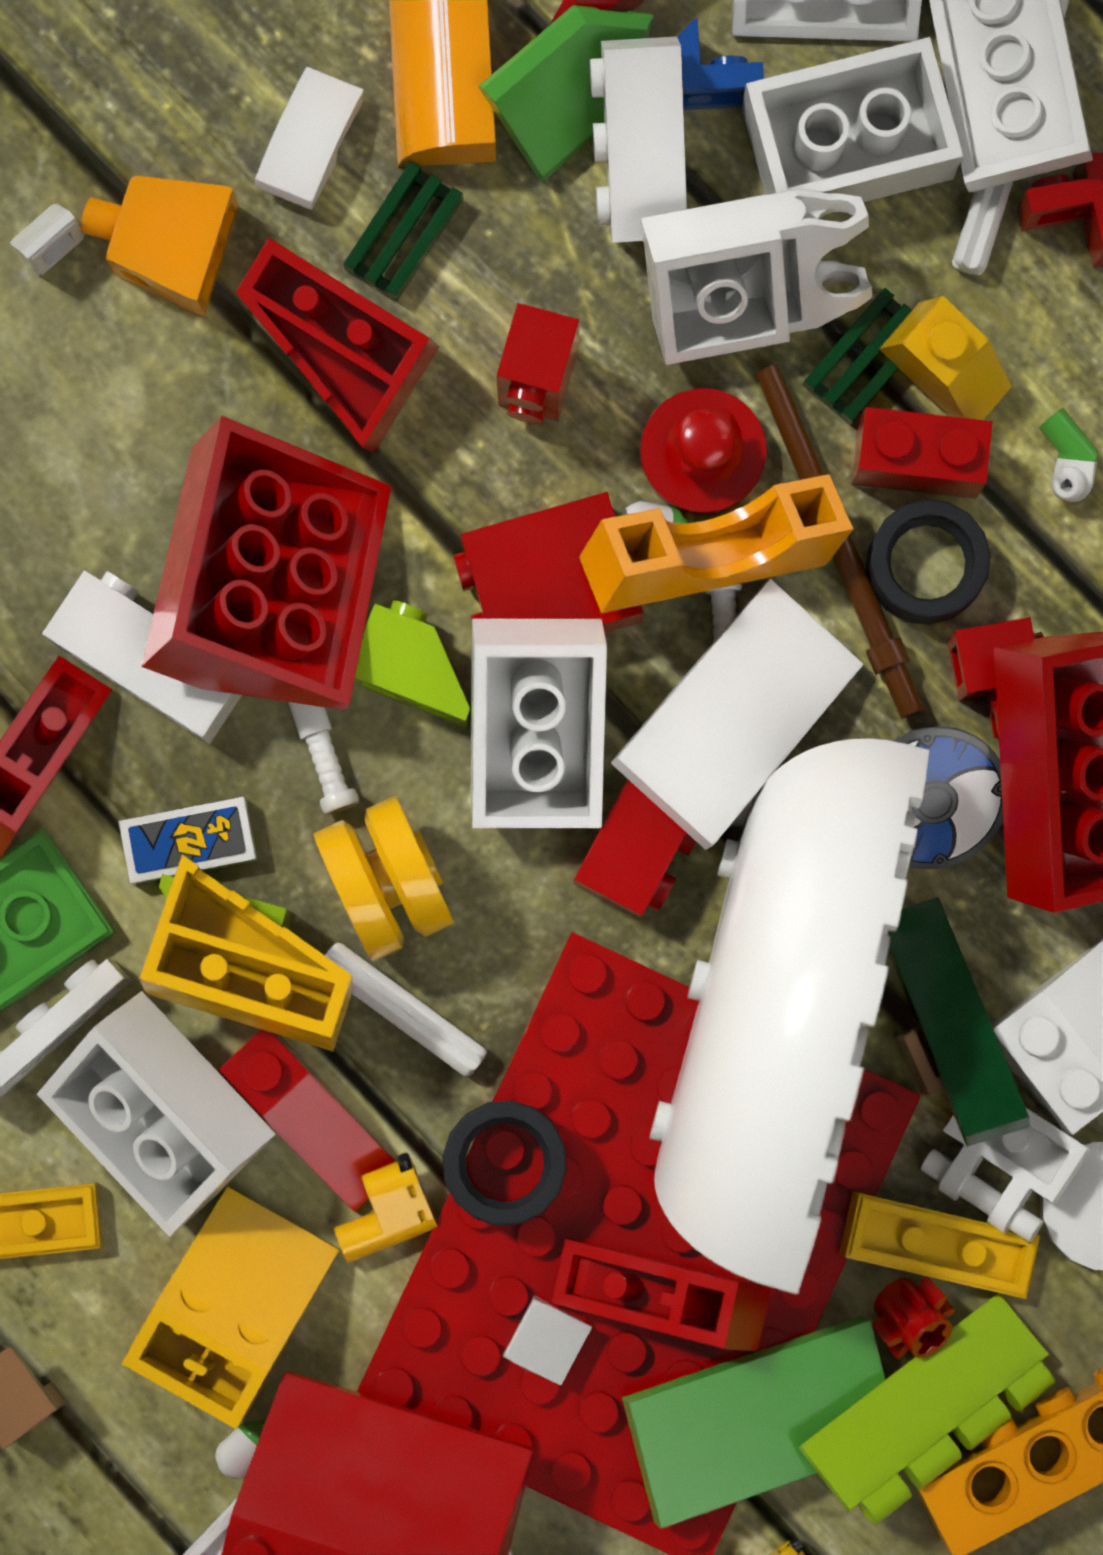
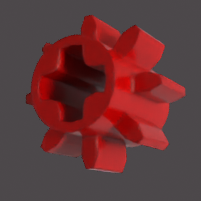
M926 1276L917 1286L909 1278H900L888 1284L877 1296L874 1303V1311L879 1318L871 1324L879 1339L897 1359L902 1358L908 1350L917 1358H925L936 1353L948 1341L952 1332V1324L947 1317L955 1312V1308L946 1300L947 1296L929 1277Z

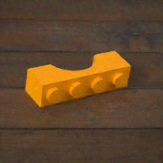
M830 474L774 485L745 506L725 515L701 522L685 524L669 522L665 520L660 508L602 519L579 558L601 613L826 566L852 532L853 527Z

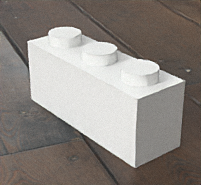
M677 37L601 41L602 58L590 59L592 98L603 97L605 122L593 123L595 162L606 161L607 186L596 187L598 225L609 224L612 243L643 241L641 218L687 209L681 44Z
M84 570L42 635L55 646L210 745L242 695L199 689L141 667L153 614L133 602L139 592L117 576L106 571L102 579L99 580Z

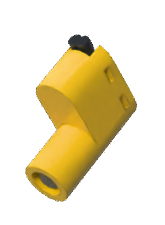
M408 1153L399 1155V1162H394L361 1175L374 1212L334 1227L339 1246L348 1264L438 1227L431 1204Z

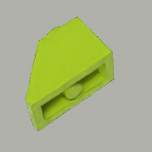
M393 601L390 609L375 603L364 628L354 684L468 728L471 721V709L435 627L425 623L428 614L400 601Z

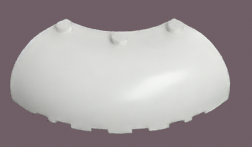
M868 738L835 741L817 746L790 759L768 778L755 795L747 812L739 842L731 839L726 840L717 876L728 878L709 963L697 960L687 996L689 999L699 1001L672 1102L670 1104L659 1101L649 1137L651 1140L661 1142L655 1168V1190L664 1214L678 1233L696 1250L721 1267L754 1282L798 1294L819 1228L820 1216L818 1215L823 1202L827 1182L832 1183L838 1164V1155L845 1129V1121L842 1119L850 1121L863 1072L860 1063L868 1033V1028L865 1025L871 1027L875 1025L888 971L885 961L890 936L887 933L888 930L895 932L898 927L907 886L905 878L917 835V829L913 828L915 812L911 810L912 807L920 808L923 800L929 750L890 740Z

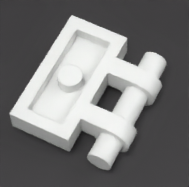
M1027 1108L1030 1127L966 1147L953 1114L943 1131L964 1145L954 1161L933 1149L924 1160L921 1171L940 1183L938 1190L954 1201L961 1197L989 1216L987 1223L1002 1233H1006L1009 1229L1030 1243L1040 1230L1043 1220L1023 1208L1026 1200L1034 1191L1055 1205L1089 1154V1148ZM983 1159H986L1013 1177L1003 1194L975 1176V1172Z

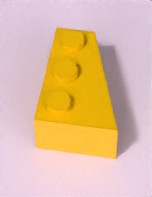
M182 854L139 978L145 993L334 1051L353 992L352 975L285 927L282 928L252 907L249 901L235 891L231 892L200 870L197 864Z

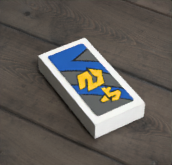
M245 797L119 821L129 882L132 885L161 880L162 874L175 877L182 854L197 864L202 871L258 861Z

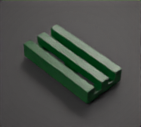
M410 161L343 263L344 269L397 302L464 200L463 193L454 187L450 189L445 186L440 178L433 174L427 175L421 171L420 166ZM417 185L421 188L417 197L370 268L366 267L363 264L414 186ZM434 197L442 201L440 207L393 279L389 281L384 278L383 274Z
M886 288L880 292L803 383V387L849 425L856 420L865 407L868 406L899 370L889 359L850 405L840 399L879 354V348L912 311L905 303L900 305L894 300V294ZM883 311L892 318L831 389H828L822 382Z

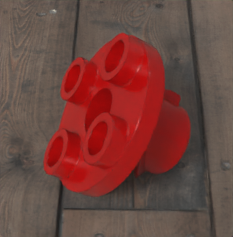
M690 389L668 398L650 416L641 439V466L652 490L669 506L675 507L681 513L715 514L733 508L742 502L756 487L766 461L765 435L756 415L737 397L716 389Z

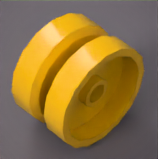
M396 795L366 809L364 821L375 844V850L366 853L354 827L344 820L313 833L334 886L372 962L403 948L404 935L393 911V908L401 904L415 931L424 937H428L455 924L438 887L444 884L420 831H412Z

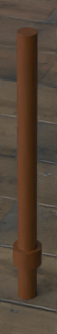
M771 365L760 370L755 376L799 480L825 475L779 365ZM849 534L832 558L870 645V649L866 651L872 669L875 675L882 674L900 719H905L924 710L905 665L911 660L901 637H893Z

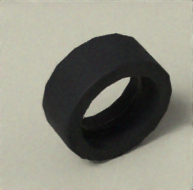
M925 499L901 506L883 521L868 547L866 573L878 601L886 611L905 622L932 625L953 619L975 601L988 579L991 553L985 532L971 514L950 502ZM922 526L941 528L953 535L962 547L965 558L964 575L957 587L947 595L934 599L917 598L904 591L894 579L890 565L892 549L897 540L910 529Z
M513 1100L487 1102L466 1113L450 1132L442 1155L444 1181L455 1203L474 1219L496 1226L522 1224L544 1213L559 1195L567 1171L565 1145L554 1123L535 1107ZM510 1123L525 1128L536 1138L543 1151L544 1168L539 1183L529 1194L516 1201L500 1202L485 1197L473 1186L467 1174L466 1156L471 1142L481 1131L495 1124Z

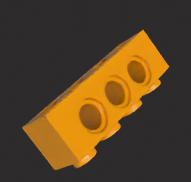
M1103 1366L1092 1374L1096 1383L1075 1394L1072 1393L1070 1387H1066L1045 1396L1035 1404L1038 1410L1037 1414L1018 1424H1015L1011 1417L1007 1423L998 1428L974 1449L962 1452L960 1460L922 1490L914 1486L950 1555H967L1103 1483V1439H1093L1088 1431V1419L1091 1413L1098 1407L1103 1406ZM1045 1436L1056 1437L1060 1445V1456L1057 1462L1047 1469L1033 1468L1030 1462L1032 1445L1039 1438ZM985 1467L999 1468L1003 1475V1485L1000 1492L995 1497L987 1500L975 1498L971 1489L975 1474Z

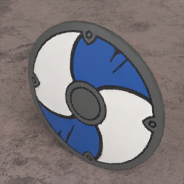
M922 728L894 739V742L929 750L923 800L920 808L912 807L911 810L915 812L913 828L917 829V835L909 867L916 869L944 868L960 863L978 853L990 842L1003 822L999 757L983 740L971 733L956 728Z

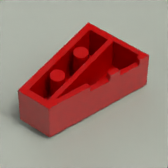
M268 238L237 288L236 294L285 354L297 365L310 381L312 387L351 431L350 433L362 448L375 453L440 346L423 333L271 238Z

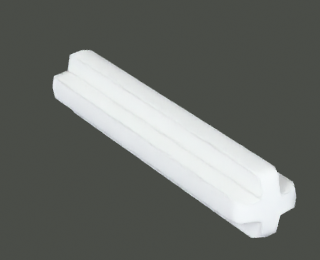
M336 943L326 953L325 956L352 975V994L460 1074L469 1077L482 1063L486 1056L484 1047L344 944Z

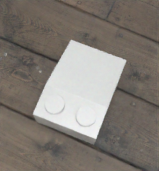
M1102 938L991 1023L1012 1073L1049 1121L1068 1135L1075 1134L1103 1112Z

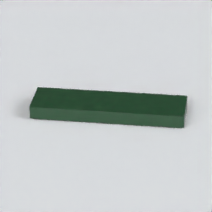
M939 897L902 908L896 931L888 930L887 935L890 936L888 950L966 1147L1030 1127L1028 1112Z

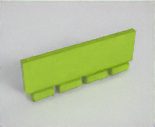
M997 1293L953 1327L948 1341L940 1350L925 1358L914 1357L805 1441L798 1449L848 1513L857 1506L864 1516L876 1526L912 1498L911 1491L898 1473L903 1470L914 1486L922 1490L962 1458L959 1448L948 1435L950 1432L954 1433L965 1448L972 1450L1011 1419L1009 1410L998 1397L1000 1393L1015 1410L1020 1412L1055 1385L1054 1377L1042 1363V1360L1049 1354L1000 1293Z

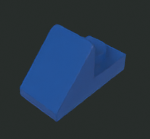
M698 18L692 20L677 37L681 44L683 110L741 108L746 83L764 79L763 62L748 63V59L742 56H722L713 59L711 64L700 65Z

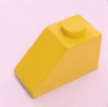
M944 296L919 302L879 348L885 356L951 417L984 420L1012 387L989 339Z

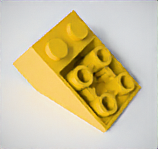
M227 1186L154 1304L121 1364L232 1428L237 1429L245 1421L340 1249Z

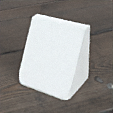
M53 204L14 237L10 245L39 276L40 274L44 275L84 239L85 235L81 233V227L70 211L59 204Z
M534 1295L505 1349L503 1357L556 1384L562 1385L592 1326Z

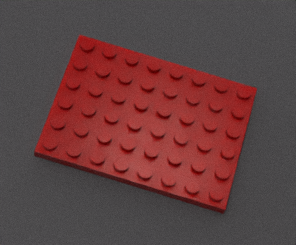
M571 932L492 1101L513 1100L535 1107L554 1123L565 1145L567 1171L560 1193L544 1213L522 1224L496 1226L474 1219L455 1203L451 1193H449L436 1221L438 1227L432 1229L357 1392L534 1447L536 1449L526 1487L666 1554L714 1555L737 1502L664 1528H660L654 1523L622 1397L757 1351L722 1349L551 1303L565 1239L749 1280L721 1267L690 1245L672 1226L664 1214L655 1190V1168L661 1142L649 1139L659 1101L670 1104L672 1102L699 1001L687 998L689 986ZM863 1068L850 1121L842 1119L845 1121V1129L838 1155V1164L832 1183L827 1182L823 1202L818 1215L820 1216L819 1228L798 1294L771 1287L758 1351L815 1332L848 1259L840 1256L839 1250L852 1192L876 1197L922 1095ZM510 1123L495 1124L481 1131L474 1139L466 1156L467 1174L473 1186L485 1197L500 1202L516 1201L529 1194L539 1183L544 1168L543 1151L536 1138L525 1128ZM534 1295L592 1326L562 1385L556 1384L503 1357V1353Z

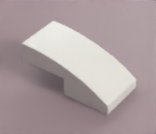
M306 66L270 140L257 172L254 187L312 210L336 166L338 148L362 105L364 89Z

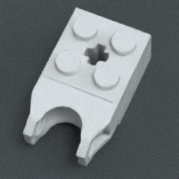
M794 189L641 218L652 319L666 365L790 342L789 333L818 328L849 311L859 308L873 298L872 286L864 267L847 265L836 261H821V258L832 249L845 245L855 236L869 228V215L860 196ZM833 212H845L853 216L843 222L821 220L823 216ZM840 282L852 283L857 286L853 291L836 294L825 290Z

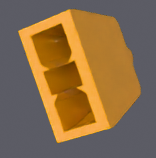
M134 176L129 181L122 205L95 197L88 199L81 219V233L110 241L106 260L115 275L196 315L205 317L239 204L233 188L224 185Z

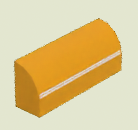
M389 0L398 167H407L410 161L418 166L496 162L494 110L478 87L492 75L487 0Z

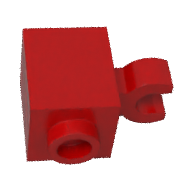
M1031 617L955 630L947 639L958 700L965 701L987 697L989 720L994 739L999 738L994 647L1044 637L1042 632H1033Z

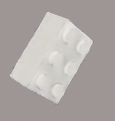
M930 37L746 83L741 109L766 195L802 189L860 196L863 202L953 180L964 157Z
M472 619L470 785L472 828H602L607 643L602 619Z
M143 991L95 1025L37 1093L41 1100L169 1237L211 1202L276 1135Z

